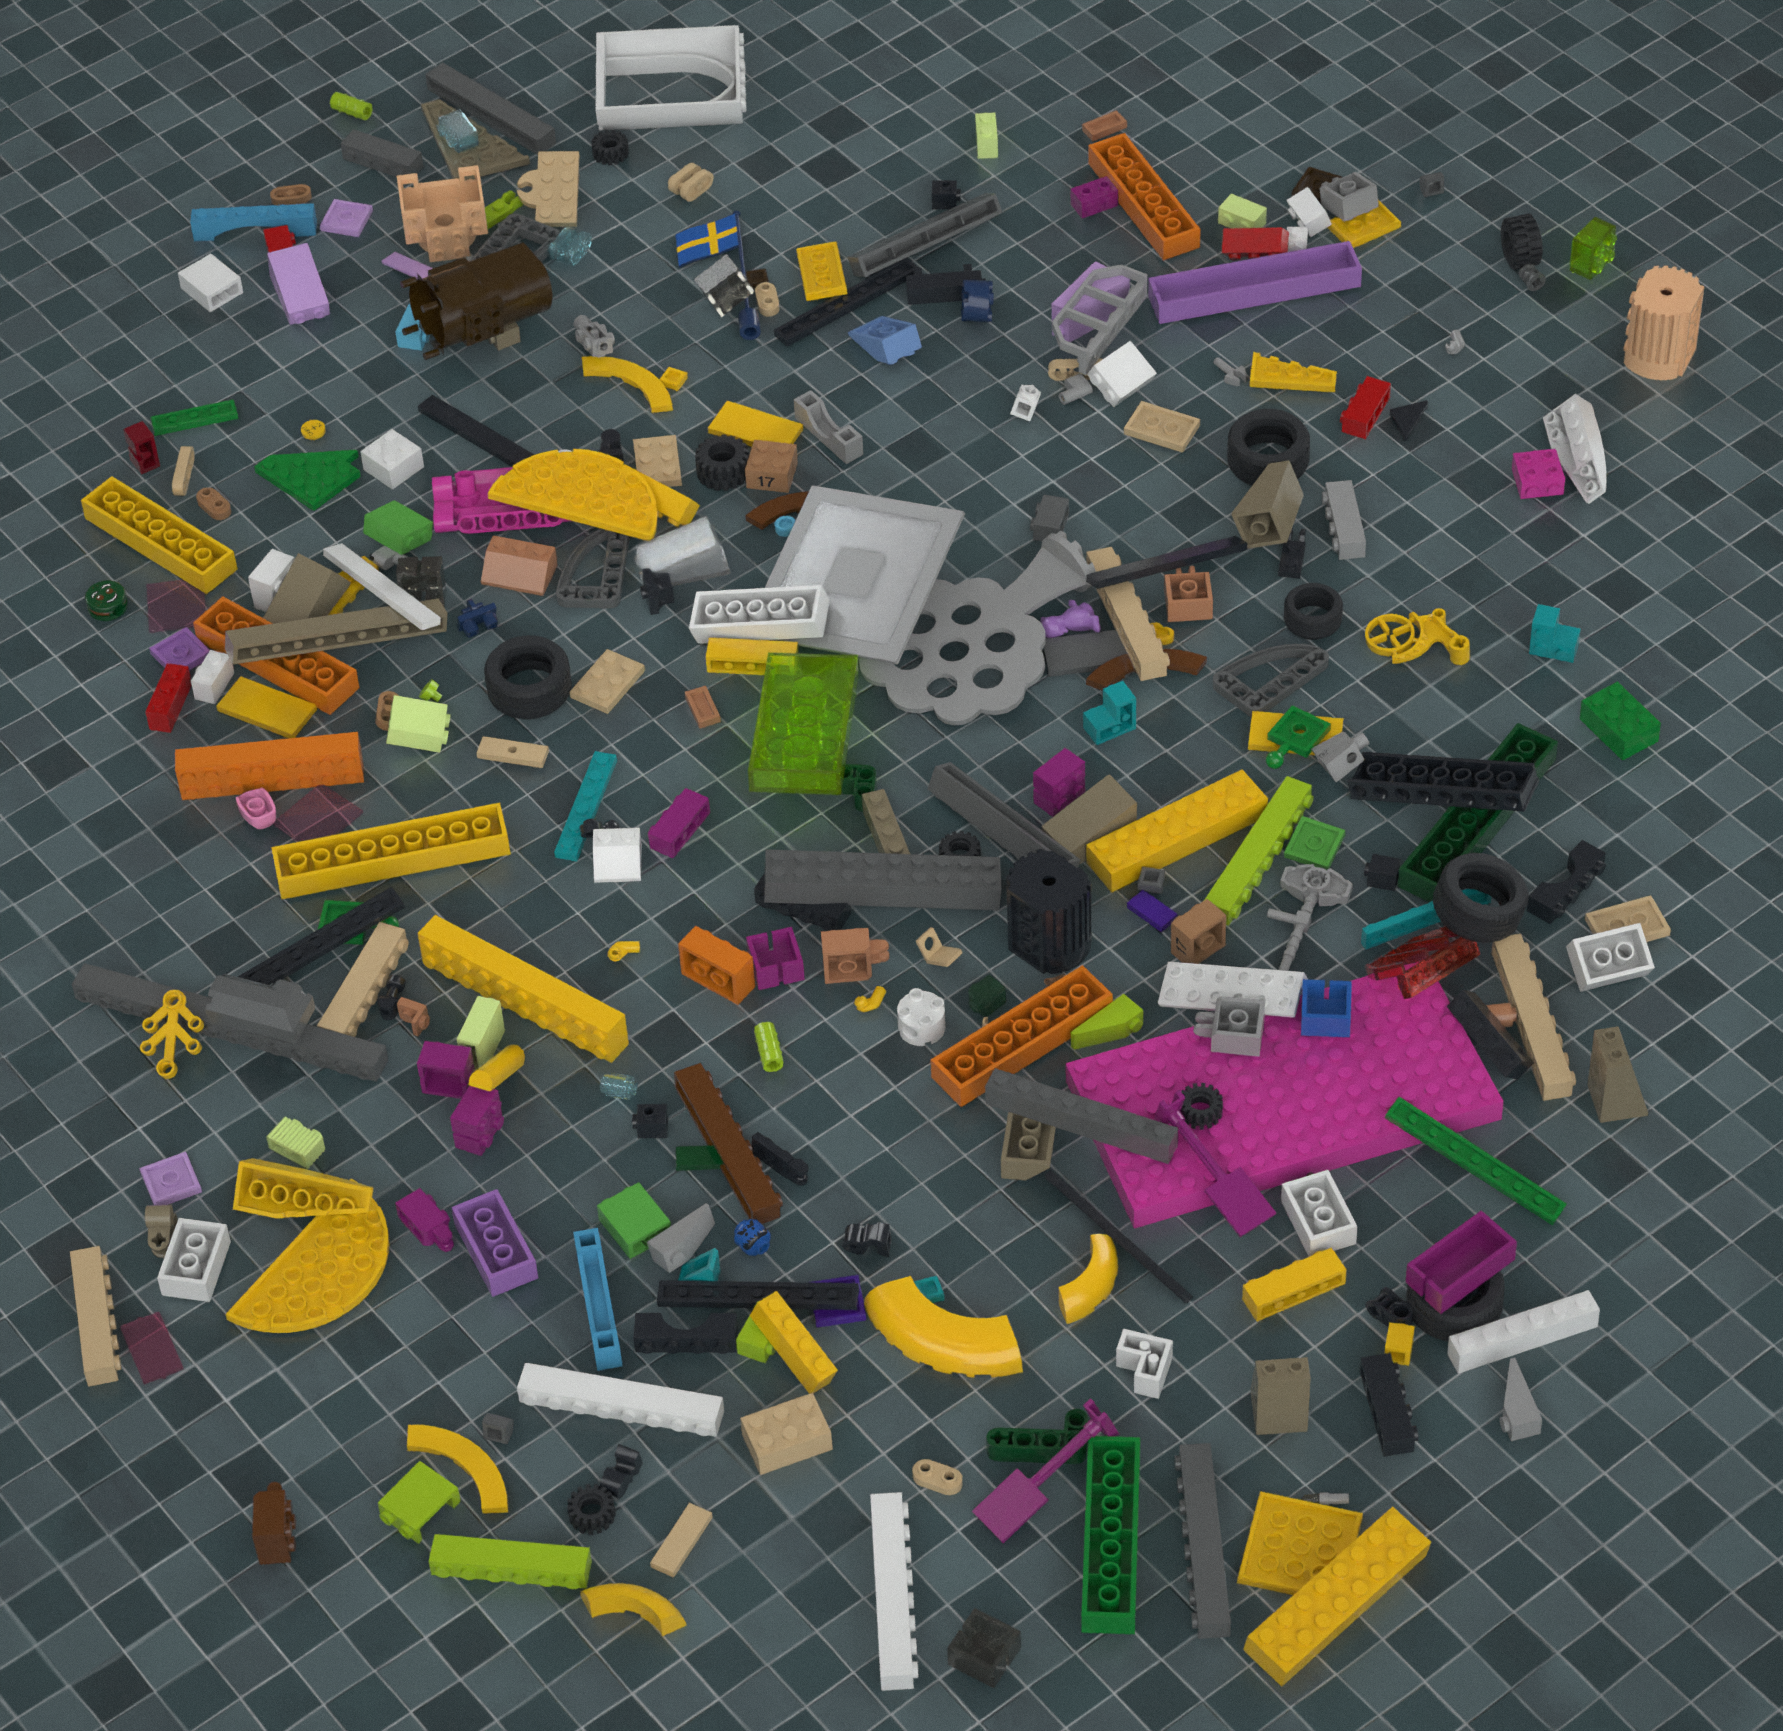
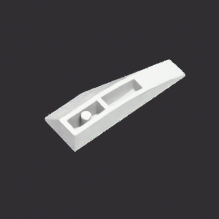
M1574 394L1544 416L1543 421L1551 449L1557 450L1561 465L1586 503L1590 504L1606 492L1605 454L1592 404Z

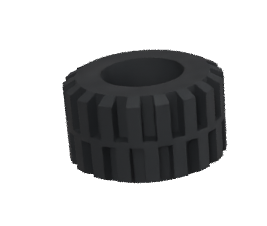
M1529 213L1504 218L1501 225V244L1509 266L1515 270L1529 263L1534 266L1539 265L1543 254V244L1540 229L1535 218Z
M716 435L711 439H705L704 443L701 442L699 444V448H696L695 461L697 478L702 485H706L709 489L714 488L716 491L720 489L728 491L730 488L735 489L737 485L741 486L744 484L749 450L741 439H735V436Z

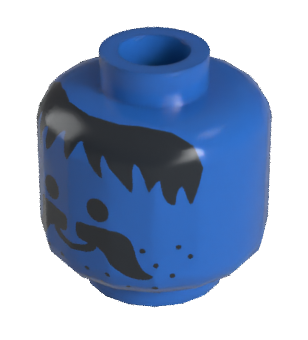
M756 1219L743 1220L736 1226L734 1242L748 1256L761 1255L768 1250L771 1234Z

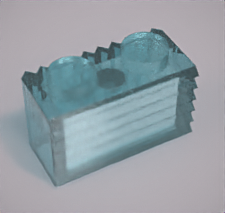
M460 109L438 118L439 125H437L439 135L441 137L445 136L448 146L450 148L453 147L457 153L464 150L467 151V149L479 145L477 130Z

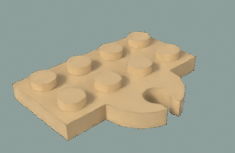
M579 151L538 152V169L528 171L518 180V188H524L525 186L533 188L530 192L518 190L517 194L524 205L536 209L535 221L550 227H577Z

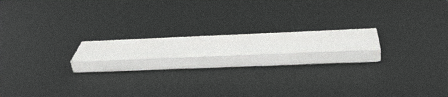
M342 543L323 549V556L419 629L425 630L440 625L441 618Z

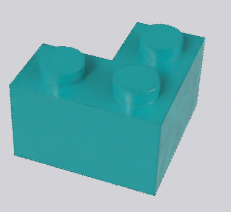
M1538 604L1532 622L1529 654L1573 663L1579 646L1581 628L1559 624L1560 608Z
M1124 681L1104 688L1103 704L1083 712V728L1096 745L1136 729V697Z

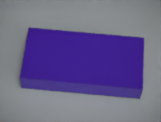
M1144 890L1127 902V908L1160 932L1168 928L1171 922L1178 917L1176 912Z

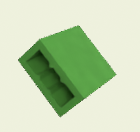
M394 500L365 514L363 533L403 555L431 541L433 522Z
M639 1182L633 1186L626 1187L622 1192L603 1200L597 1205L599 1221L629 1259L648 1250L647 1242L671 1227L670 1220Z

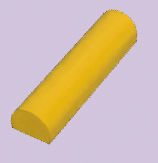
M508 1045L474 1071L470 1076L468 1085L492 1091L524 1065V1051L517 1045Z

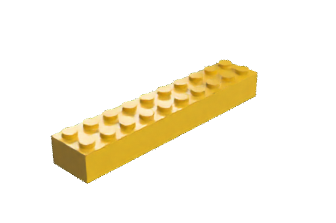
M500 803L271 847L281 899L511 854Z
M434 915L418 932L422 961L429 969L439 971L446 978L456 980L465 988H471L485 998H493L500 1001L501 1007L510 1009L518 1013L520 1017L535 1022L539 1027L554 1032L558 1037L573 1042L580 1049L590 1051L599 1059H605L612 1063L629 1045L624 1013L437 915Z

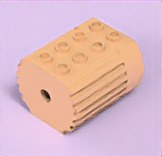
M1654 266L1653 269L1647 270L1643 278H1639L1636 292L1632 291L1629 299L1632 307L1628 312L1627 319L1630 320V323L1625 333L1628 339L1624 345V364L1629 370L1642 377L1654 380H1672L1677 378V376H1683L1697 347L1704 286L1699 284L1698 277H1692V273L1688 272L1687 274L1684 269L1677 270V267L1668 268V266H1663V268H1659V266Z

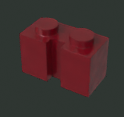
M141 421L124 428L125 439L130 446L128 447L130 460L142 475L160 467L154 435L145 423Z

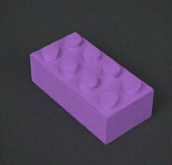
M498 1189L451 1207L455 1227L492 1297L538 1279L536 1261Z

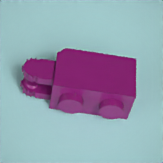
M419 1188L395 1203L398 1218L423 1246H431L435 1243L442 1251L448 1252L453 1249L454 1241L451 1239L452 1232L448 1224L450 1218L445 1210L438 1209L435 1200L430 1194L426 1195Z

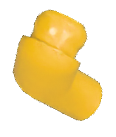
M640 941L616 942L608 950L609 959L619 961L627 953H640Z

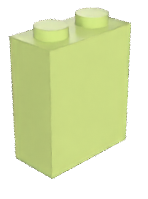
M394 695L386 743L440 753L442 744H446L448 738V731H445V727H449L451 715L447 714L448 705Z
M477 996L457 1037L458 1045L472 1049L475 1071L493 1057L505 1032L500 1001Z

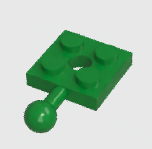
M1292 705L1268 732L1267 739L1280 745L1277 751H1271L1267 754L1265 759L1267 766L1271 769L1280 768L1284 763V756L1289 750L1307 758L1312 752V748L1317 746L1331 730V723ZM1303 730L1304 733L1299 734L1295 733L1294 731Z
M325 900L318 929L364 902ZM393 916L381 921L382 923L399 927V921ZM376 924L375 926H373V927H371V928H369V929H375L378 924ZM366 931L344 944L363 945Z

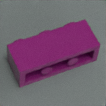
M685 788L680 795L675 797L673 804L668 810L662 813L659 821L650 827L648 831L650 849L674 858L710 814L709 798Z

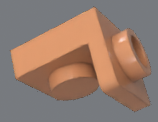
M401 997L397 1003L399 1017L405 1022L411 1023L413 1034L419 1037L430 1022L427 1006Z

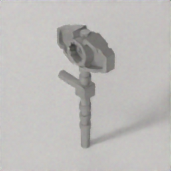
M1314 864L1285 867L1280 880V887L1302 901L1304 905L1300 911H1297L1296 915L1271 908L1268 910V918L1294 924V931L1291 933L1290 941H1288L1286 946L1287 949L1283 953L1279 970H1289L1296 956L1295 952H1297L1299 943L1302 940V934L1309 929L1311 914L1316 903L1319 906L1348 903L1353 890V884L1331 868L1326 871L1324 868L1314 867Z

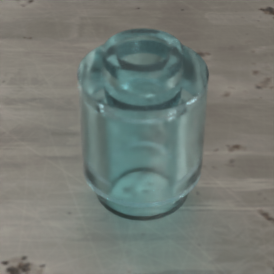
M617 1073L604 1074L600 1083L601 1093L606 1094L608 1097L630 1100L632 1096H635L638 1089V1083L633 1076Z

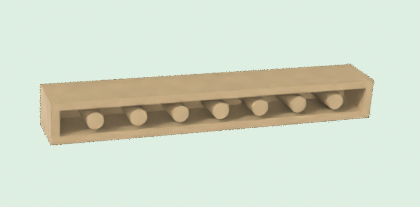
M1112 547L1086 552V563L1089 565L1092 562L1096 572L1121 565L1120 557L1115 554ZM1127 581L1100 589L1096 588L1140 681L1167 676V666L1170 665L1169 656L1163 652L1160 638H1156L1155 628L1153 624L1149 623L1147 611L1142 609L1140 597L1135 595L1133 583Z
M1521 934L1510 935L1507 938L1493 942L1492 956L1508 1002L1511 1007L1516 1009L1517 1020L1515 1022L1526 1053L1534 1062L1531 1067L1543 1101L1572 1096L1573 1086L1576 1085L1575 1074L1569 1070L1568 1054L1566 1052L1563 1053L1561 1035L1555 1031V1018L1549 1014V1001L1547 997H1543L1542 981L1536 977V965L1534 960L1531 961L1529 958L1530 949L1528 943H1524Z

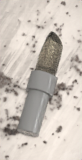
M1322 1492L1320 1494H1304L1301 1500L1327 1506L1329 1504H1349V1493L1329 1494V1492Z

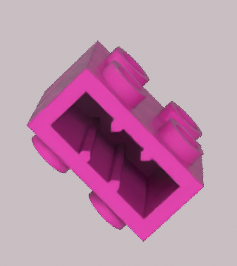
M1556 449L1513 453L1512 472L1520 499L1564 494L1565 477Z

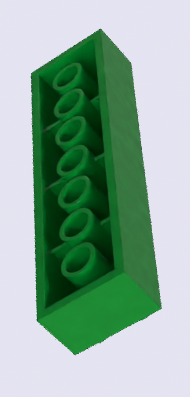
M1095 1436L1088 1440L1081 1615L1082 1633L1135 1634L1140 1437Z

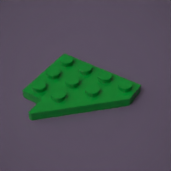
M357 450L269 455L254 466L255 473L313 511L361 477L360 470L350 464L359 458Z

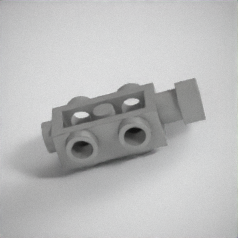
M585 315L576 317L574 320L575 336L577 341L584 346L585 350L593 357H603L606 354L613 353L614 335L612 332L607 333L604 324L600 325L597 321L591 322Z

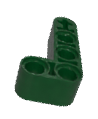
M795 762L787 768L788 786L793 792L854 795L855 808L860 812H863L862 794L877 791L876 770L871 765Z
M1082 1409L1068 1411L1065 1416L1064 1430L993 1428L986 1435L987 1455L991 1460L998 1462L1048 1463L1084 1429L1083 1426L1088 1422V1415ZM1088 1441L1064 1464H1080L1084 1462L1087 1458Z

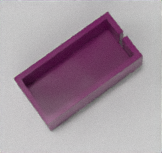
M1480 1211L1407 1264L1405 1282L1420 1296L1425 1294V1300L1442 1314L1514 1261L1517 1241L1483 1211Z

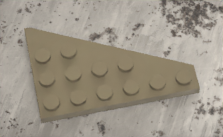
M439 99L421 104L422 112L452 179L459 178L458 168L478 165L480 177L530 164L528 155L524 156L517 152L516 147L509 145L497 135L492 136L487 132L486 128L479 126L469 117L459 115L456 109L448 106ZM464 176V178L466 181L468 179H474L475 176Z

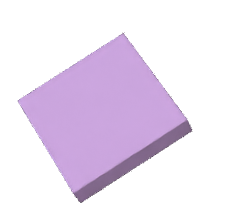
M334 199L320 224V230L359 237L373 212L372 205Z
M186 1152L139 1168L153 1205H168L202 1192Z

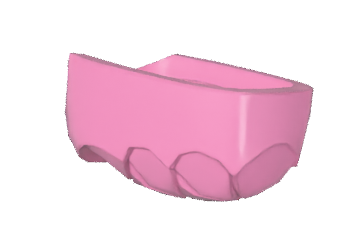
M263 787L245 792L236 797L240 814L250 825L260 830L271 826L275 822L276 808L274 802Z

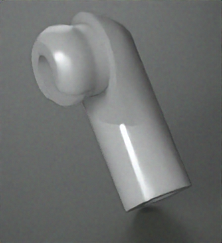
M1453 330L1450 333L1451 344L1446 343L1445 348L1450 355L1458 354L1465 346L1459 330Z

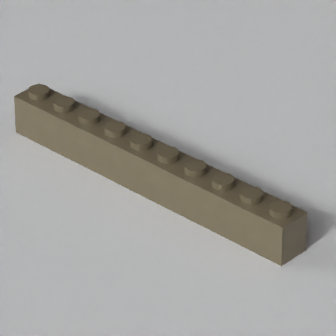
M439 599L419 602L441 618L440 625L425 630L419 629L390 606L225 631V650L233 664L440 633L447 630L448 613Z

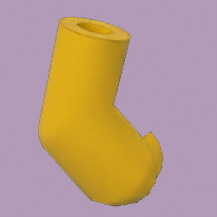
M877 986L870 998L866 999L865 996H858L854 1002L857 1010L864 1013L877 1009L886 994V990L881 986Z

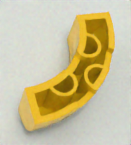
M1106 1234L1090 1235V1253L1092 1258L1088 1267L1078 1278L1059 1287V1306L1067 1324L1080 1320L1095 1311V1307L1103 1299H1107L1114 1287L1118 1272V1256L1113 1239Z
M612 1583L594 1586L581 1591V1598L592 1618L607 1613H624L625 1610L640 1614L641 1618L654 1625L662 1636L686 1626V1622L678 1609L665 1597L648 1588L632 1584Z

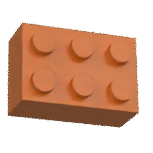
M697 926L679 942L682 975L737 1005L755 988L753 957L748 952L739 950L728 941L721 940L712 935L708 930H703Z

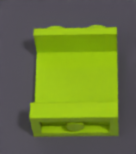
M419 1461L378 1502L379 1517L386 1525L396 1527L406 1539L411 1538L419 1544L422 1541L420 1528L445 1503L455 1508L461 1502L458 1487Z

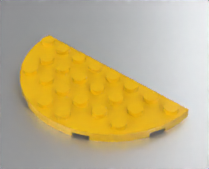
M573 449V452H558V450H552L533 455L513 465V469L504 476L501 475L488 492V499L650 542L653 541L656 533V501L648 483L636 470L632 471L625 466L623 461L597 451Z
M372 1198L371 1210L368 1213L315 1216L226 1313L227 1320L236 1325L260 1332L290 1333L316 1328L348 1313L368 1296L376 1286L386 1266L389 1254V1233L381 1207Z

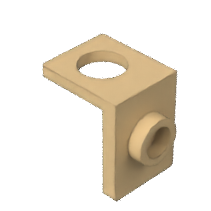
M932 927L916 940L927 964L948 967L962 954L959 948L942 946ZM928 937L933 939V946L930 950L925 948V941Z

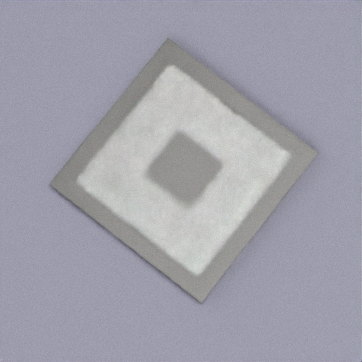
M812 485L765 588L822 585L830 599L823 637L778 639L772 641L798 642V646L898 664L964 518L965 512Z

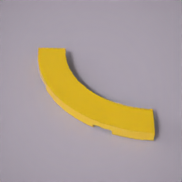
M582 357L583 374L585 377L602 376L611 378L615 376L621 378L622 381L635 388H639L644 393L652 413L673 411L668 390L647 369L635 363L613 357Z
M408 1425V1451L427 1452L439 1456L444 1455L452 1459L455 1464L473 1478L481 1497L482 1513L508 1512V1499L502 1476L495 1463L479 1446L469 1439L446 1429L426 1425Z

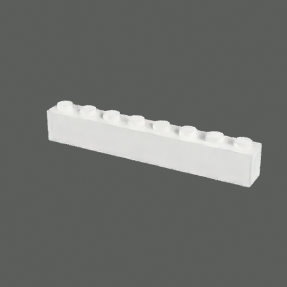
M525 1363L517 1386L519 1402L526 1405L545 1406L553 1410H568L576 1414L585 1413L604 1419H619L627 1423L636 1422L647 1424L650 1427L670 1428L677 1432L687 1431L701 1436L717 1437L724 1414L723 1397Z
M902 1492L870 1494L881 1691L914 1689L913 1678H918L917 1662H912V1655H917L916 1638L911 1639L910 1632L915 1631V1615H909V1609L914 1608L913 1592L908 1593L907 1587L913 1586L912 1570H906V1563H911L910 1547H905V1541L910 1540L909 1525H904L903 1518H909L908 1502L902 1503Z

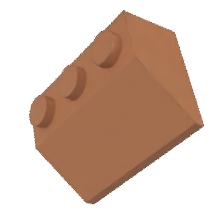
M493 535L485 553L481 584L544 596L558 566L556 549L552 546Z

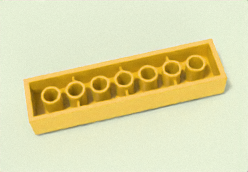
M113 476L81 500L86 520L205 594H208L238 570L233 550Z
M1242 769L1086 844V863L1112 893L1139 880L1142 867L1161 869L1256 823L1268 805V798Z
M1392 1506L1249 1634L1243 1650L1282 1687L1425 1558L1431 1541Z

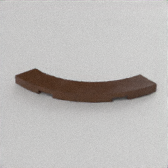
M809 491L783 495L767 501L746 514V521L763 530L779 517L796 511L798 514Z
M1163 649V652L1169 656L1170 665L1167 666L1169 670L1181 671L1197 676L1207 663V657L1197 653L1176 649ZM1128 653L1113 658L1099 666L1088 676L1086 685L1103 691L1109 685L1125 678V675L1134 671L1137 673Z

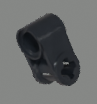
M1388 1287L1382 1288L1380 1294L1375 1299H1370L1365 1304L1369 1314L1387 1327H1389V1322L1413 1326L1412 1306Z

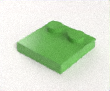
M1302 816L1284 852V858L1303 864H1314V867L1324 868L1327 871L1345 837V830Z

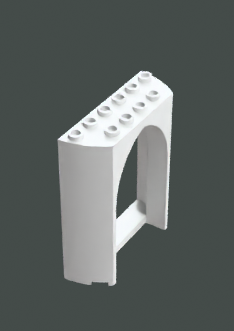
M739 25L596 33V116L599 131L743 123V112H746V80L744 74L745 61L741 59L744 58V46H740L744 45L743 33H739ZM691 72L708 75L728 86L719 96L705 102L606 107V76Z

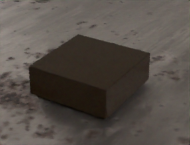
M766 268L745 271L749 290H755L756 286L763 282L769 283Z

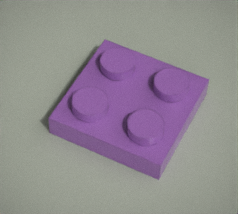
M187 627L149 648L151 655L164 668L167 663L188 666L189 670L200 665L210 651Z

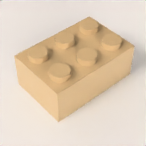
M813 1393L740 1418L742 1436L760 1475L833 1450L831 1431Z

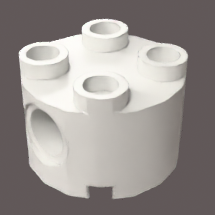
M914 988L900 1000L897 1007L898 1030L903 1040L912 1045L925 1046V1043L931 1041V1044H933L943 1036L946 1026L944 1000L934 993Z

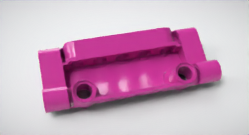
M512 467L459 471L455 473V481L452 480V475L432 477L435 533L460 531L470 534L552 527L562 522H570L571 520L488 499V492L492 484L501 475L504 476L512 470Z

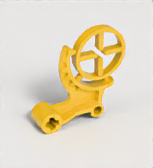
M1437 608L1431 614L1418 616L1415 612L1409 613V619L1398 614H1384L1371 620L1365 629V641L1368 648L1378 655L1392 656V664L1407 662L1421 656L1435 642H1441L1445 646L1453 664L1464 665L1470 660L1469 639L1463 635H1458L1446 625V613L1441 608ZM1386 622H1397L1403 625L1393 629V635H1390V642L1394 648L1377 646V644L1387 641V635L1390 634V629ZM1413 624H1415L1420 631L1419 638H1415ZM1379 625L1384 633L1370 639V632ZM1410 631L1411 635L1408 641L1400 645L1396 637Z

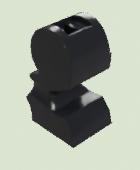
M614 429L603 431L601 433L602 443H600L601 446L598 452L613 456L624 462L619 432Z
M881 1222L875 1225L867 1223L866 1226L850 1224L845 1228L843 1248L848 1252L861 1255L866 1252L870 1245H875L878 1249V1254L889 1257L892 1242L890 1225Z
M618 1444L614 1455L616 1465L615 1467H607L605 1469L599 1489L604 1486L607 1488V1492L610 1491L612 1496L620 1499L627 1491L629 1483H632L633 1476L639 1473L643 1462L638 1451Z

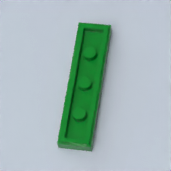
M234 399L151 416L155 436L238 419Z

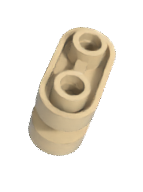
M689 163L669 178L668 189L690 202L710 188L714 176L711 172L701 169L700 166Z

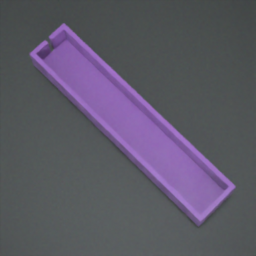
M1346 241L1148 278V297L1158 323L1162 324L1361 287L1362 267L1351 242Z

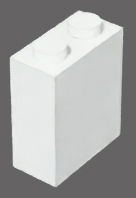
M212 254L178 272L181 289L209 312L243 293L241 278Z
M1129 341L1095 364L1087 375L1092 384L1097 386L1102 392L1105 400L1115 407L1150 383L1157 373L1133 343Z

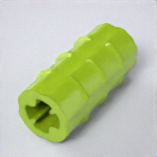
M335 92L330 99L331 108L340 113L343 112L348 116L351 115L356 119L368 120L371 117L373 111L372 104L340 92Z
M761 1022L754 1028L755 1042L758 1046L760 1061L765 1071L776 1072L783 1067L784 1063L779 1046L780 1042L777 1038L778 1033L773 1023Z

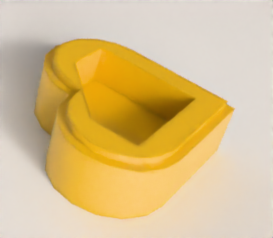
M1157 622L1150 623L1153 624L1156 638H1160L1162 646L1171 644L1174 641L1173 629L1163 627L1162 624Z

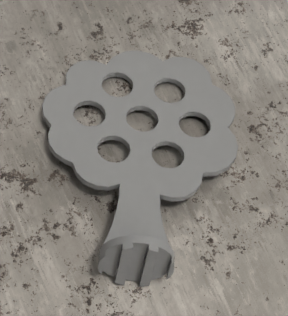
M1059 531L1057 534L1052 532L1043 539L1042 548L1027 569L1005 590L999 583L989 578L977 577L967 579L958 585H954L946 580L936 579L921 611V614L933 617L936 621L935 625L926 633H912L904 651L916 650L923 655L921 664L914 669L902 670L892 663L860 657L861 674L867 682L875 686L886 687L888 698L896 708L908 713H924L934 710L937 718L946 724L964 725L973 721L980 713L990 715L1007 713L1015 709L1022 702L1026 689L1038 682L1043 676L1045 669L1042 649L1046 643V632L1042 623L1035 617L1029 616V614L1071 590L1085 592L1092 586L1086 582V576L1096 572L1092 562L1089 565L1086 563L1080 544L1076 540L1070 543L1067 540L1066 533ZM972 605L979 608L981 615L972 624L960 625L951 618L953 612L961 606ZM1005 632L1015 638L1014 645L1004 652H993L985 646L986 640L995 633ZM949 642H963L969 647L968 654L959 661H946L939 655L941 648ZM987 668L999 670L1003 674V679L999 685L984 689L974 684V676L979 671ZM938 678H950L958 684L955 692L944 698H936L927 691L930 683Z

